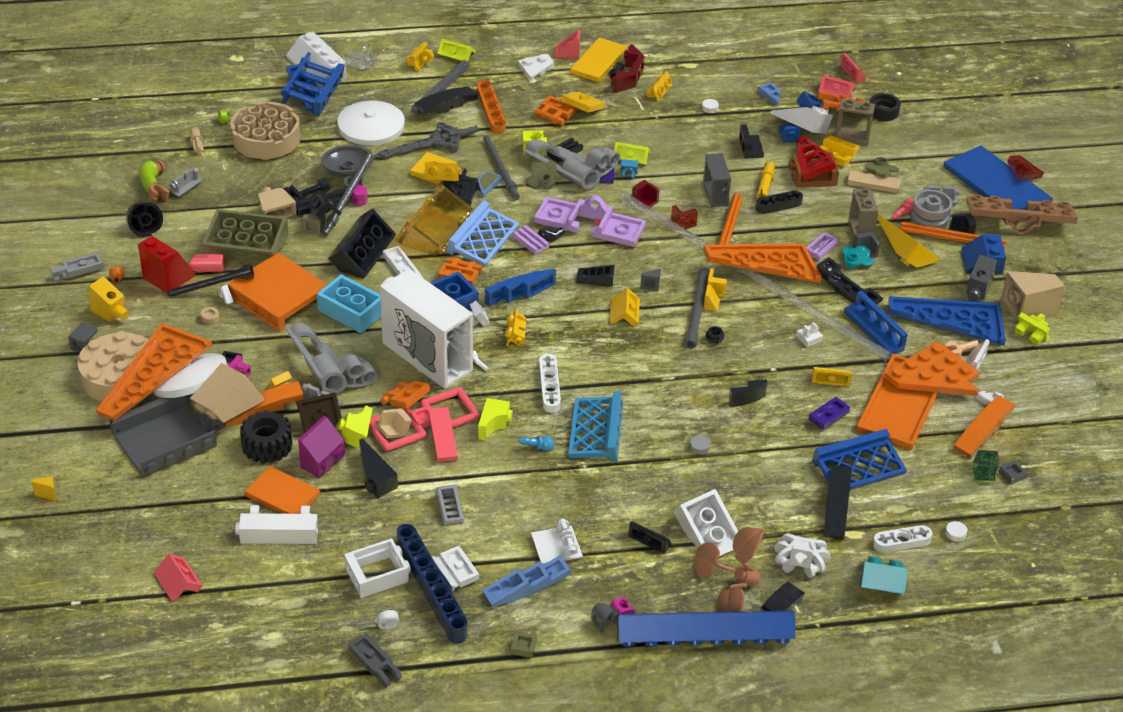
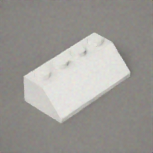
M314 32L299 36L286 55V58L294 65L299 64L301 58L305 57L308 52L311 53L310 62L333 69L336 68L338 63L345 65L341 81L347 79L346 62ZM310 68L306 70V72L322 78H330V75ZM313 81L318 88L324 87V85Z

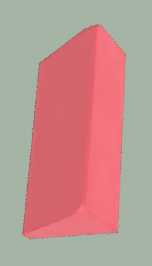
M845 52L842 53L840 66L856 83L866 81L861 69Z

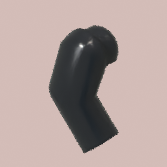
M561 227L555 231L544 228L538 231V235L547 242H554L564 236L565 231Z

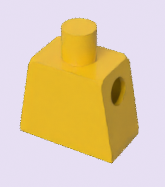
M104 276L89 285V307L92 312L108 322H113L117 318H120L122 321L128 318L130 312L125 309L124 295Z

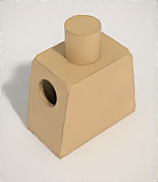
M265 187L262 193L258 194L261 214L287 218L297 216L296 202L283 188L272 190L270 187Z

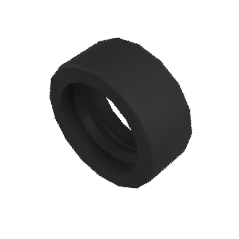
M878 93L870 98L869 103L875 104L873 118L880 121H891L898 117L901 103L896 96L888 93Z

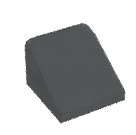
M661 269L642 273L640 289L659 291Z

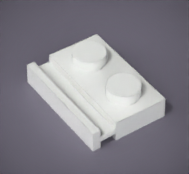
M460 546L442 552L436 558L435 556L432 557L451 591H454L456 587L460 586L461 588L479 580L478 571Z

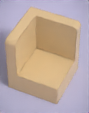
M402 408L383 410L377 427L386 438L407 436L412 419Z

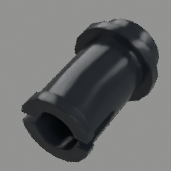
M617 62L614 68L609 71L611 80L613 76H616L618 70H624L622 63Z

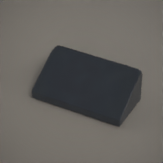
M630 521L628 537L663 554L671 547L672 543L667 537Z

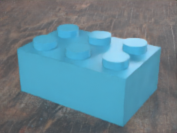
M342 274L317 293L318 311L359 333H363L381 318V295Z

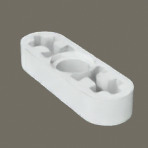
M919 525L878 532L874 536L873 548L880 553L927 546L931 542L932 530L927 526ZM897 537H905L908 541L902 542Z

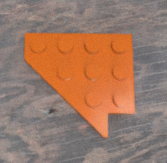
M936 341L886 371L884 379L897 389L977 396L979 389L971 384V382L979 378L980 372L939 341Z

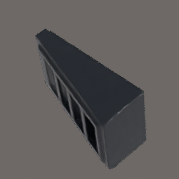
M615 265L578 268L576 283L613 286Z

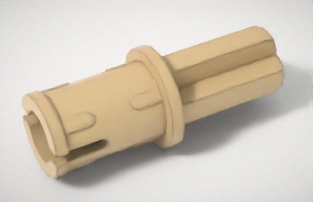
M193 127L190 129V144L193 146L194 152L200 154V152L204 151V139L201 136L200 129Z

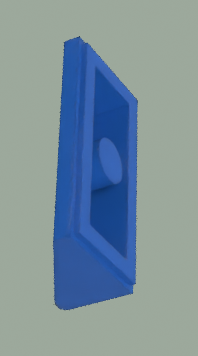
M805 91L797 99L801 108L822 107L815 95Z

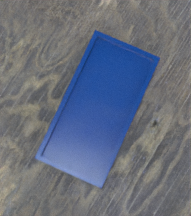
M982 145L944 161L943 167L981 196H998L1004 199H1012V209L1027 210V200L1053 201L1050 195Z

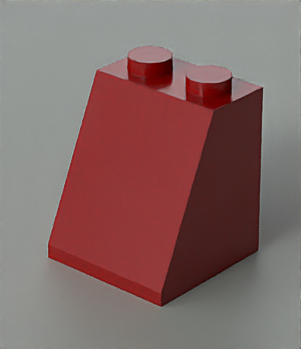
M151 235L138 244L143 279L165 293L170 289L180 287L195 277V272L175 249Z

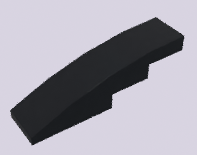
M469 86L452 88L429 95L415 102L414 106L422 113L449 112L451 106H463L464 100H477L478 93Z
M831 465L823 537L844 540L852 470L850 467Z

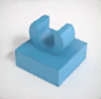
M621 159L622 178H625L626 173H631V179H634L635 173L638 174V161Z

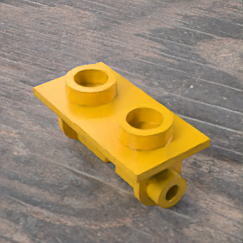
M668 71L662 76H658L657 80L652 84L653 86L646 90L647 97H656V100L659 101L672 86V80L669 77Z
M425 162V179L458 181V175L462 173V169L456 163Z
M518 308L515 309L513 314H509L506 324H508L505 332L507 346L510 342L521 345L525 340L527 319L524 315L518 314Z

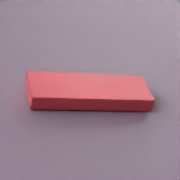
M449 408L429 409L428 415L437 462L457 460L458 455Z

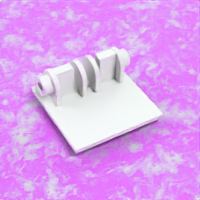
M558 520L557 528L531 532L542 565L559 555L562 556L564 561L583 558L572 525L569 526L567 520Z

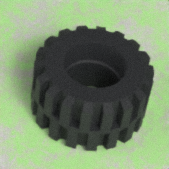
M275 411L256 412L255 415L248 416V419L242 422L243 425L240 426L243 453L246 454L248 459H252L254 462L260 461L263 464L265 462L274 463L275 460L280 461L282 457L288 455V452H291L293 446L291 424L289 419L284 417L283 414H277Z

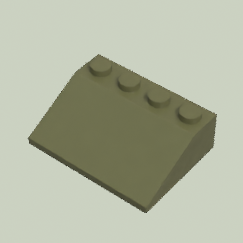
M217 209L202 242V247L275 255L285 245L289 234L287 217Z

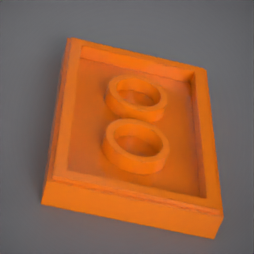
M269 466L245 490V496L280 514H301V506H310L320 496V490Z

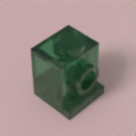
M977 451L973 460L974 480L995 481V474L1000 465L998 451Z

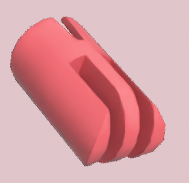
M196 254L191 259L189 266L196 272H223L225 269V257L223 254Z

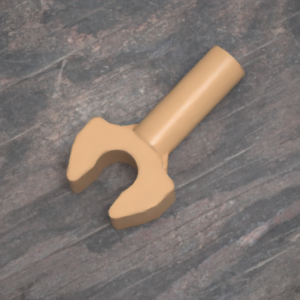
M977 340L958 345L954 341H949L945 344V347L961 358L962 351L973 349L979 343Z

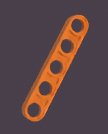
M481 80L477 83V93L491 131L497 134L503 133L506 130V121L492 84L487 80Z

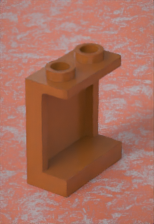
M833 152L827 153L831 155L836 168L828 173H822L813 179L807 180L802 178L796 153L792 154L788 166L789 170H792V181H795L796 187L837 186L839 170ZM815 160L807 161L806 164L813 162Z

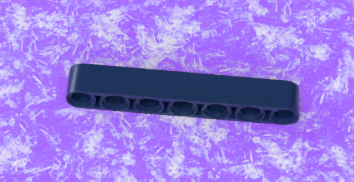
M411 524L400 525L397 528V546H400L404 560L409 562L414 578L448 639L457 644L464 642L468 636L466 616L415 527Z

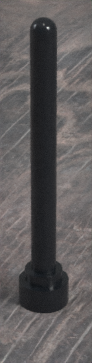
M250 263L245 264L238 271L170 289L167 291V295L172 297L237 278L251 279L254 278V270Z

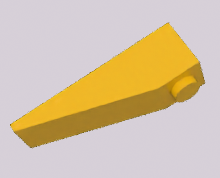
M879 215L877 217L895 252L902 257L900 261L905 265L909 266L911 264L918 268L939 261L940 258L882 216Z

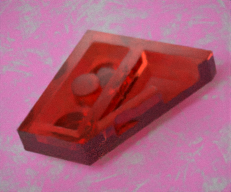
M1021 155L1009 156L1007 163L1020 180L1041 179L1044 174L1043 171Z

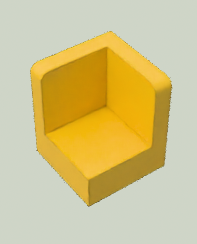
M710 268L708 284L712 285L718 297L724 298L727 279L713 277L714 269Z

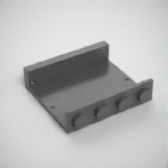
M187 395L175 398H160L126 412L116 421L109 419L113 436L143 478L217 447L215 431L208 432L188 406Z

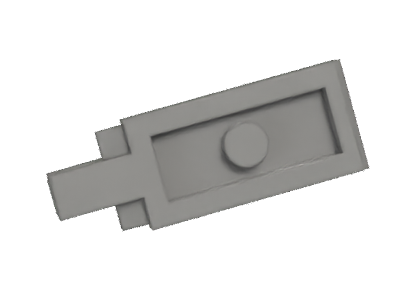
M97 252L63 261L62 265L50 268L53 281L76 277L104 269V263Z

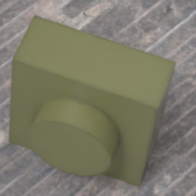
M515 632L511 654L533 658L537 635Z

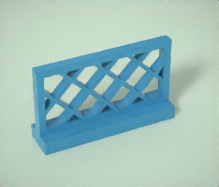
M621 391L613 392V397L575 398L569 458L609 457L610 462H618L623 414ZM602 404H609L605 409L599 407ZM589 405L585 410H582L579 406ZM594 409L599 412L593 417L589 415ZM603 416L607 418L603 423L597 421ZM583 417L588 419L583 424L578 422ZM591 424H595L597 427L590 431L587 428ZM601 430L606 432L602 437L596 435ZM581 431H584L586 435L579 438L576 436ZM591 437L596 440L590 445L585 442ZM601 444L605 447V450H595L594 448ZM580 445L584 447L581 451H574Z

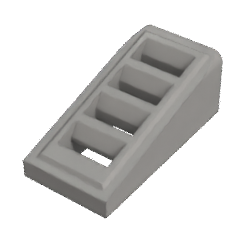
M457 485L436 487L435 496L443 524L463 523L465 520ZM452 496L450 499H443V497ZM453 502H454V504H452V505H444V504H446V503H453ZM456 508V511L446 512V510ZM458 515L455 518H447V516Z

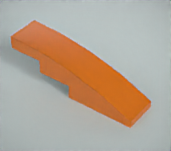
M299 381L261 391L260 393L265 400L226 421V427L242 424L245 419H248V416L255 415L256 412L284 410L285 403L303 400V392Z
M998 395L968 426L954 444V449L972 458L980 446L983 447L989 437L997 432L1014 409L1015 404Z

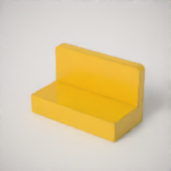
M626 288L611 298L610 323L612 325L622 318L632 326L639 323L640 298L630 289Z

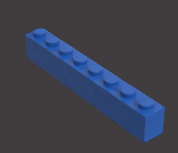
M792 610L617 614V641L623 642V646H636V642H645V646H656L660 641H667V645H680V641H689V645H701L702 641L710 640L711 644H724V640H732L733 644H745L746 640L754 639V643H768V639H776V643H789V639H796L795 612Z

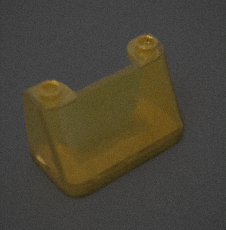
M439 183L415 215L408 219L395 238V241L401 245L437 256L438 253L442 255L447 249L446 243L462 223L469 218L473 208Z

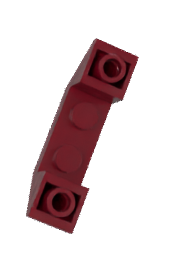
M632 44L629 45L628 50L624 51L623 59L626 60L625 66L632 67V70H629V72L618 70L616 76L612 77L611 86H613V93L635 88L644 70L645 56Z

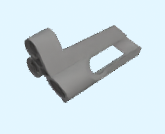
M542 140L529 141L524 150V153L544 164L550 161L539 155V152L545 148L546 151L565 160L562 167L556 164V172L585 189L594 188L599 183L600 177L609 173L620 161V154L608 147L594 148L588 152L586 158L560 146L554 147Z
M297 322L286 329L304 356L311 373L324 391L338 394L345 387L367 386L377 380L378 375L368 361L352 354L345 355L340 360L326 343L320 342L314 331L306 324ZM301 336H310L311 343L319 355L312 358L299 338Z

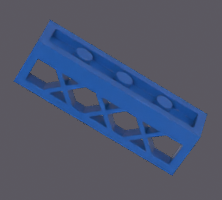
M862 290L857 292L855 303L845 307L844 314L889 357L892 354L903 352L908 334Z

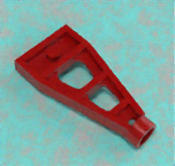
M802 136L797 140L798 162L803 180L813 179L817 175L828 173L836 168L831 155L809 140L808 137ZM818 157L820 158L818 160L806 164L807 161H810Z

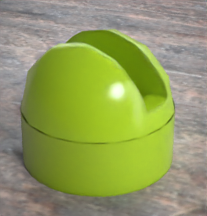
M218 111L219 124H225L231 120L228 111Z

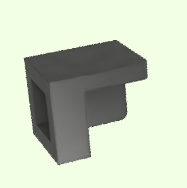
M872 231L855 234L853 248L866 246L871 250L869 257H878L880 242Z
M82 322L68 336L71 350L80 353L90 342V339L98 332L97 327Z

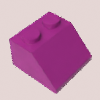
M325 416L298 439L300 468L318 478L329 472L332 466L345 455L344 439Z

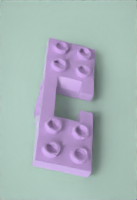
M592 195L586 200L579 199L577 204L546 196L534 216L535 223L555 228L561 227L564 230L575 233L580 228V222L574 221L577 215L594 220L595 218L601 219L602 221L599 226L593 228L592 237L631 247L636 246L646 227L645 220L613 213V207L607 206L603 199L597 195ZM591 202L598 203L599 207L593 206Z

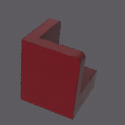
M642 180L632 187V201L645 209H649L659 202L660 189L648 181Z

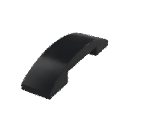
M830 257L817 264L816 268L826 282L850 302L855 303L857 292L861 290L876 305L883 301V297L871 288L864 290L841 273L842 266Z

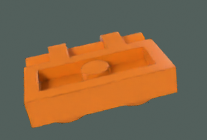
M549 95L541 102L540 109H535L534 114L543 120H550L555 125L563 126L565 119H570L577 112V108Z
M448 257L438 272V279L459 271L473 286L479 276V272L483 270V265H479L474 261H462L461 258Z
M408 380L398 382L394 389L384 393L380 402L382 405L391 403L392 406L408 409L430 391V385L415 380L411 383Z

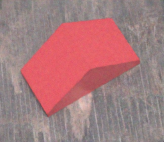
M578 29L555 46L554 56L558 58L579 59L581 31Z

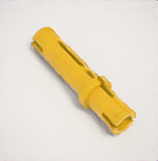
M767 161L764 165V170L761 172V181L756 199L768 195L771 181L774 179L773 172L776 166L772 161H770L769 166V161Z

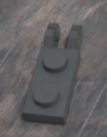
M367 633L348 644V650L374 677H377L379 683L385 688L391 685L390 679L384 673L385 670L388 669L390 675L397 681L402 678V674L393 663V660Z

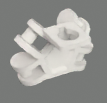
M789 533L784 534L781 537V541L777 542L774 546V550L778 553L775 557V562L783 566L782 570L785 573L791 572L795 566L804 567V572L809 578L814 577L816 572L822 573L825 571V563L830 561L831 555L827 550L828 547L825 541L794 536Z

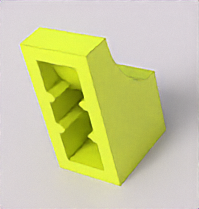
M486 399L478 425V440L486 441L492 432L506 429L507 423L512 421L513 410H510L509 401Z
M365 405L359 414L348 413L344 419L341 418L338 421L336 429L345 443L358 448L360 446L359 440L362 438L366 439L372 408Z

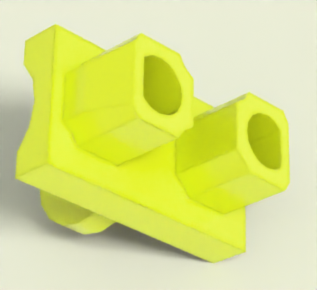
M1022 312L1020 313L1015 327L1016 334L1024 336L1027 331L1032 333L1030 341L1036 345L1040 344L1043 340L1047 342L1050 339V328L1047 327L1048 323L1044 321V314L1040 313L1037 317L1032 314L1029 317Z

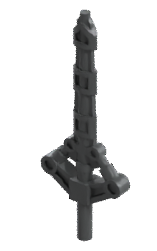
M438 122L437 128L434 130V133H430L429 138L403 144L396 148L381 150L375 154V158L385 159L392 157V155L403 154L435 145L437 148L442 146L450 149L452 152H456L459 150L461 136L479 132V129L476 125L458 130L457 127H452L444 122Z

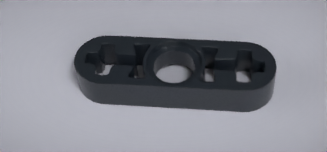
M793 190L761 197L756 200L755 209L758 213L767 214L799 207L802 205L803 194L800 191Z

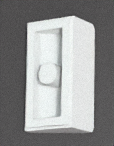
M986 339L976 346L966 360L976 370H978L987 354L989 340Z

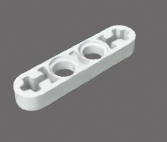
M544 354L539 359L543 409L548 413H556L560 410L561 406L557 359L552 354ZM545 375H553L554 377L546 378ZM553 388L555 391L549 392L546 389Z

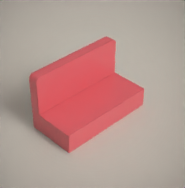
M823 75L818 90L837 95H847L851 98L856 85L853 82Z
M168 554L154 572L172 601H176L185 589L198 592L202 587L201 582L184 557Z

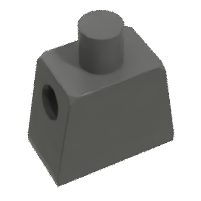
M979 255L971 273L967 289L968 297L971 300L985 299L993 283L997 264L996 259ZM982 271L985 272V277H980Z

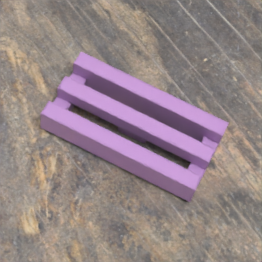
M527 225L523 226V229L519 228L518 232H512V237L535 255L549 248V242Z
M823 232L806 248L811 258L816 257V260L819 261L838 245L839 239Z

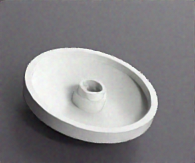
M382 101L354 103L346 107L339 114L337 120L338 131L343 138L352 143L365 146L389 143L398 138L405 127L404 115L401 110L392 104Z
M201 354L153 391V394L161 398H175L193 394L221 363L228 366L227 361L220 354Z

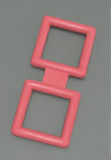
M457 387L421 400V408L413 411L410 408L403 409L412 419L411 425L417 433L388 443L376 425L380 415L370 419L369 429L383 450L388 452L427 437V432L424 428L430 426L428 410L432 409L430 406L432 404L458 395L470 414L451 420L452 428L477 420L481 414L461 387Z

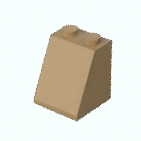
M1009 271L1006 275L1000 300L1017 321L1021 312L1029 317L1032 314L1037 317L1040 313L1045 316L1058 313L1065 285L1055 274Z
M223 363L216 368L190 398L195 404L194 408L200 414L205 413L213 421L217 419L223 423L265 400L246 375Z

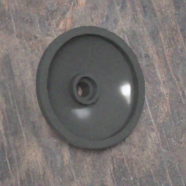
M358 145L338 146L323 154L321 158L322 167L334 175H354L367 153L372 154V152ZM373 159L371 160V162H370V164L368 165L367 169L372 165Z

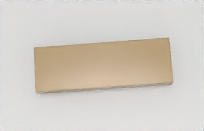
M850 170L847 185L899 194L901 179L888 176L881 177L876 174Z

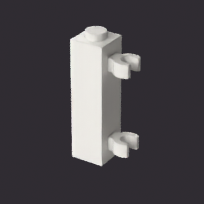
M251 505L250 513H241L240 522H236L235 533L239 535L240 543L317 544L318 519L317 514L310 513V506H301V514H260V506Z

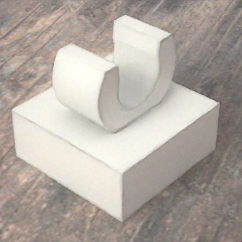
M477 301L471 303L472 311L470 312L473 313V326H476L479 322L483 326L488 325L490 321L486 311Z
M814 322L810 326L805 325L802 329L797 330L796 337L806 347L823 340V335L818 331L819 327Z

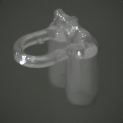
M365 44L362 52L351 49L349 54L343 58L347 67L360 71L368 70L377 62V59L372 56L370 44Z

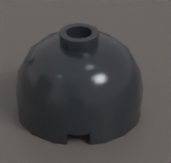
M138 200L128 208L126 222L129 229L136 235L142 237L153 235L151 233L161 228L163 214L155 203L148 200Z

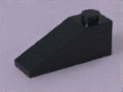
M363 438L360 439V457L365 488L378 499L398 488L397 473Z

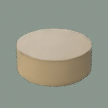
M208 307L200 312V319L203 324L212 325L219 321V311L216 308Z

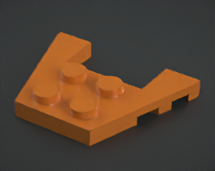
M818 90L816 95L817 99L822 100L821 106L823 109L829 110V108H834L836 111L840 110L842 99H851L858 102L866 101L862 98L852 99L847 95H837Z

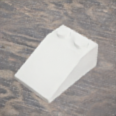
M813 106V108L772 110L770 113L808 131L826 134L833 115L828 113L829 110Z
M716 489L681 504L674 511L683 531L697 548L703 543H713L720 550L719 557L733 551V540L738 530Z

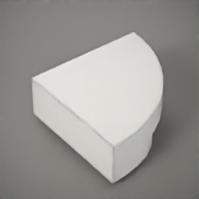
M228 285L218 289L217 292L220 298H224L225 304L234 302Z
M986 391L978 392L976 399L986 406L998 395L1004 398V395L1001 393H985Z

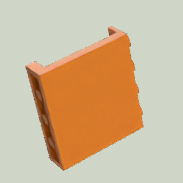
M276 253L253 268L254 278L247 280L245 278H237L228 283V288L235 302L279 332L286 329L285 319L316 300L317 293L327 286V283L321 281L312 273L307 272L280 253Z

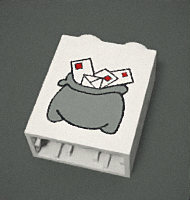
M407 269L396 277L387 278L380 286L379 291L381 295L383 344L444 389L472 372L473 313L411 269Z

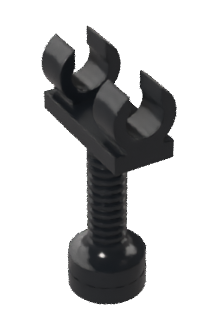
M324 177L317 180L316 185L300 192L293 185L290 188L285 187L283 189L297 201L317 191L327 192L330 190V185Z

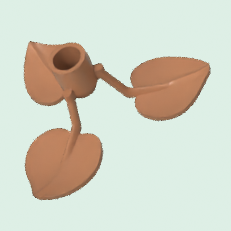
M744 527L736 533L733 540V550L736 552L735 558L743 565L737 569L716 562L719 558L720 550L715 544L707 542L698 547L694 557V570L699 577H709L713 573L714 567L717 566L733 572L735 579L739 582V584L730 585L729 590L724 589L720 592L717 599L718 612L742 611L745 595L740 587L746 588L747 585L754 587L759 583V571L754 570V567L749 566L747 562L754 556L763 537L764 529Z

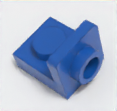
M795 124L778 125V132L783 143L796 142L800 138L801 128L799 126H795Z

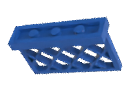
M887 429L816 448L812 458L814 465L820 467L828 484L831 469L827 468L825 464L829 462L837 466L852 468L851 476L853 472L864 476L863 480L859 481L851 478L850 490L900 476L907 472L889 440L890 433ZM886 446L889 456L878 452V448ZM866 452L873 455L870 461L860 457V454ZM875 456L886 460L885 465L882 466L873 462ZM848 457L855 460L854 465L842 462L843 458ZM857 461L868 465L867 471L855 467ZM888 462L896 464L899 469L892 470L886 466ZM870 467L878 469L882 473L880 475L869 473Z

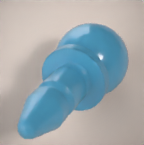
M550 436L523 437L517 440L523 445L535 446L536 450L541 449L543 451H550L555 445L553 438Z

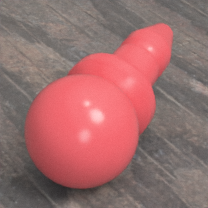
M906 199L900 205V209L893 214L892 219L899 218L903 214H909L912 211L914 199Z

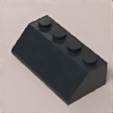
M372 208L359 216L328 259L340 272L365 278L383 254V251L386 250L394 239L396 233Z

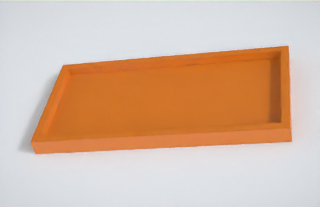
M892 354L856 426V432L866 435L887 429L890 433L889 440L892 444L913 450L939 392L897 389L884 379L886 371L908 359Z

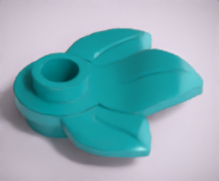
M846 245L842 249L844 264L848 268L855 269L859 265L870 266L875 263V260L869 257L871 250L866 246L853 248L850 245Z

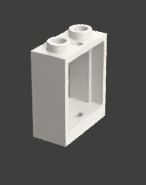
M392 538L344 554L345 569L360 598L409 582V573L411 572L409 562L407 560L404 561L400 546H396ZM387 558L391 559L396 570L366 579L360 568Z

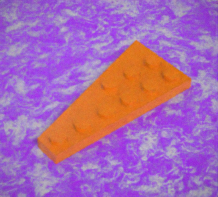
M804 243L704 245L703 247L705 257L711 263L819 284L822 280Z
M161 323L96 409L97 414L116 421L212 347V342Z

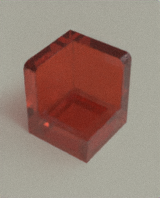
M676 205L672 206L671 220L681 231L697 226L698 212L695 208L682 212Z

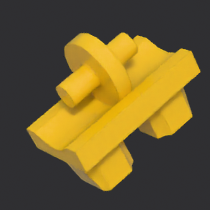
M423 42L419 47H415L412 50V55L405 58L408 67L414 66L415 71H420L426 63L433 61L434 54L432 50H428L427 42Z

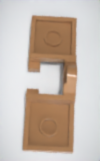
M974 194L967 196L966 199L971 215L1002 218L1004 224L1011 225L1019 235L1027 234L1034 227L1040 228L1041 221L1077 224L1078 220L1072 204L1064 201L1053 203L1049 200H1043L1042 202L1027 200V210L1012 209V199H1004L998 196L983 197ZM1021 222L1026 223V227L1023 230L1017 229V225Z

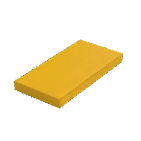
M599 37L570 68V73L599 83L624 55L627 46Z

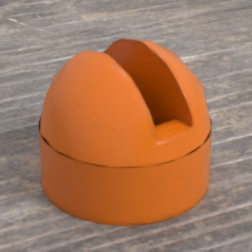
M119 267L110 268V279L115 282V279H118V282H120L124 278V269Z

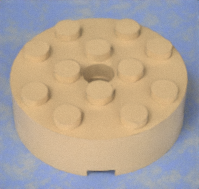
M259 102L256 103V106L241 108L231 119L233 145L237 151L246 157L262 160L277 158L291 153L300 142L299 116L294 113L292 108L284 104Z
M119 331L91 340L82 349L77 361L80 381L85 392L90 397L103 401L148 339L141 335Z

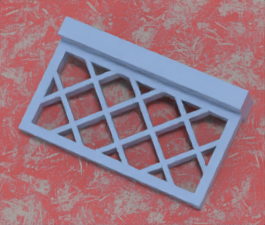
M483 200L449 239L447 253L454 255L456 252L485 267L511 237L512 232L517 230L520 223L489 208L490 203ZM491 215L497 220H488V216ZM503 224H508L512 228H504ZM491 225H499L500 229H492ZM479 226H487L488 230H480ZM494 234H502L503 238H495ZM482 235H490L492 239H483ZM471 236H478L480 240H471ZM486 244H494L495 248H487ZM474 245H482L483 249H475ZM470 246L471 250H464L461 247ZM477 254H485L486 258L482 259Z

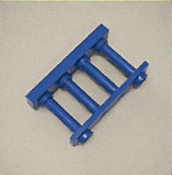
M308 52L305 57L301 58L299 67L287 86L282 88V103L285 104L289 97L312 104L314 107L313 114L320 116L343 78L345 65L338 63L336 68L333 69L310 62L311 53ZM310 68L330 75V78L325 79L308 73L306 70ZM303 77L324 85V88L301 82L300 79ZM298 87L318 95V98H312L295 92L294 89Z

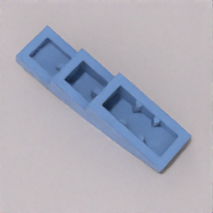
M559 555L544 565L539 561L523 572L518 568L483 589V592L492 607L534 594L566 578L572 572L562 556Z

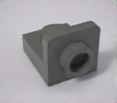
M196 412L197 418L208 432L218 431L226 426L225 422L223 423L217 419L213 421L205 413L200 414Z

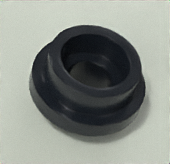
M712 326L706 332L705 337L711 343H720L724 340V332L720 327Z

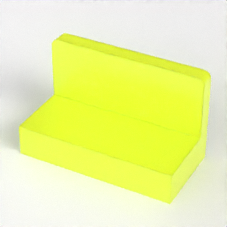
M442 38L437 54L458 61H468L470 54H475L476 50L471 46Z
M616 142L614 151L620 154V161L621 159L638 161V164L647 165L648 154L651 152L649 147Z

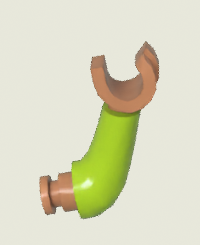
M149 160L140 167L139 178L148 193L147 200L157 205V199H162L164 202L168 201L170 191L164 186H160L156 180L159 173L165 172L164 163L161 160L156 162Z

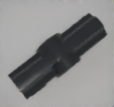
M346 189L328 193L324 191L317 192L337 206ZM317 192L309 198L295 201L297 216L312 213L307 205Z

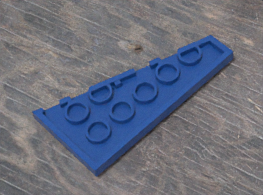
M889 296L888 308L891 315L984 341L987 339L989 342L1002 346L1005 345L1006 339L1000 303Z

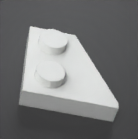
M541 54L518 60V66L528 80L533 82L535 76L538 74L542 76L546 71L554 68V61L548 54Z

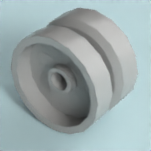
M938 190L919 191L914 197L910 216L911 223L945 229L948 226L953 204L951 198Z

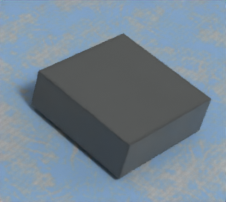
M1016 461L1000 466L998 470L1010 485L1026 479L1028 475Z

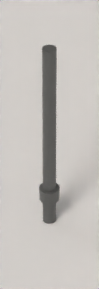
M488 135L484 136L483 140L506 183L507 191L511 193L514 200H518L520 195L515 182L511 180Z
M367 153L340 199L337 208L341 212L373 159V154ZM334 211L328 216L327 223L321 232L324 236H328L332 227L336 226L339 221V215Z

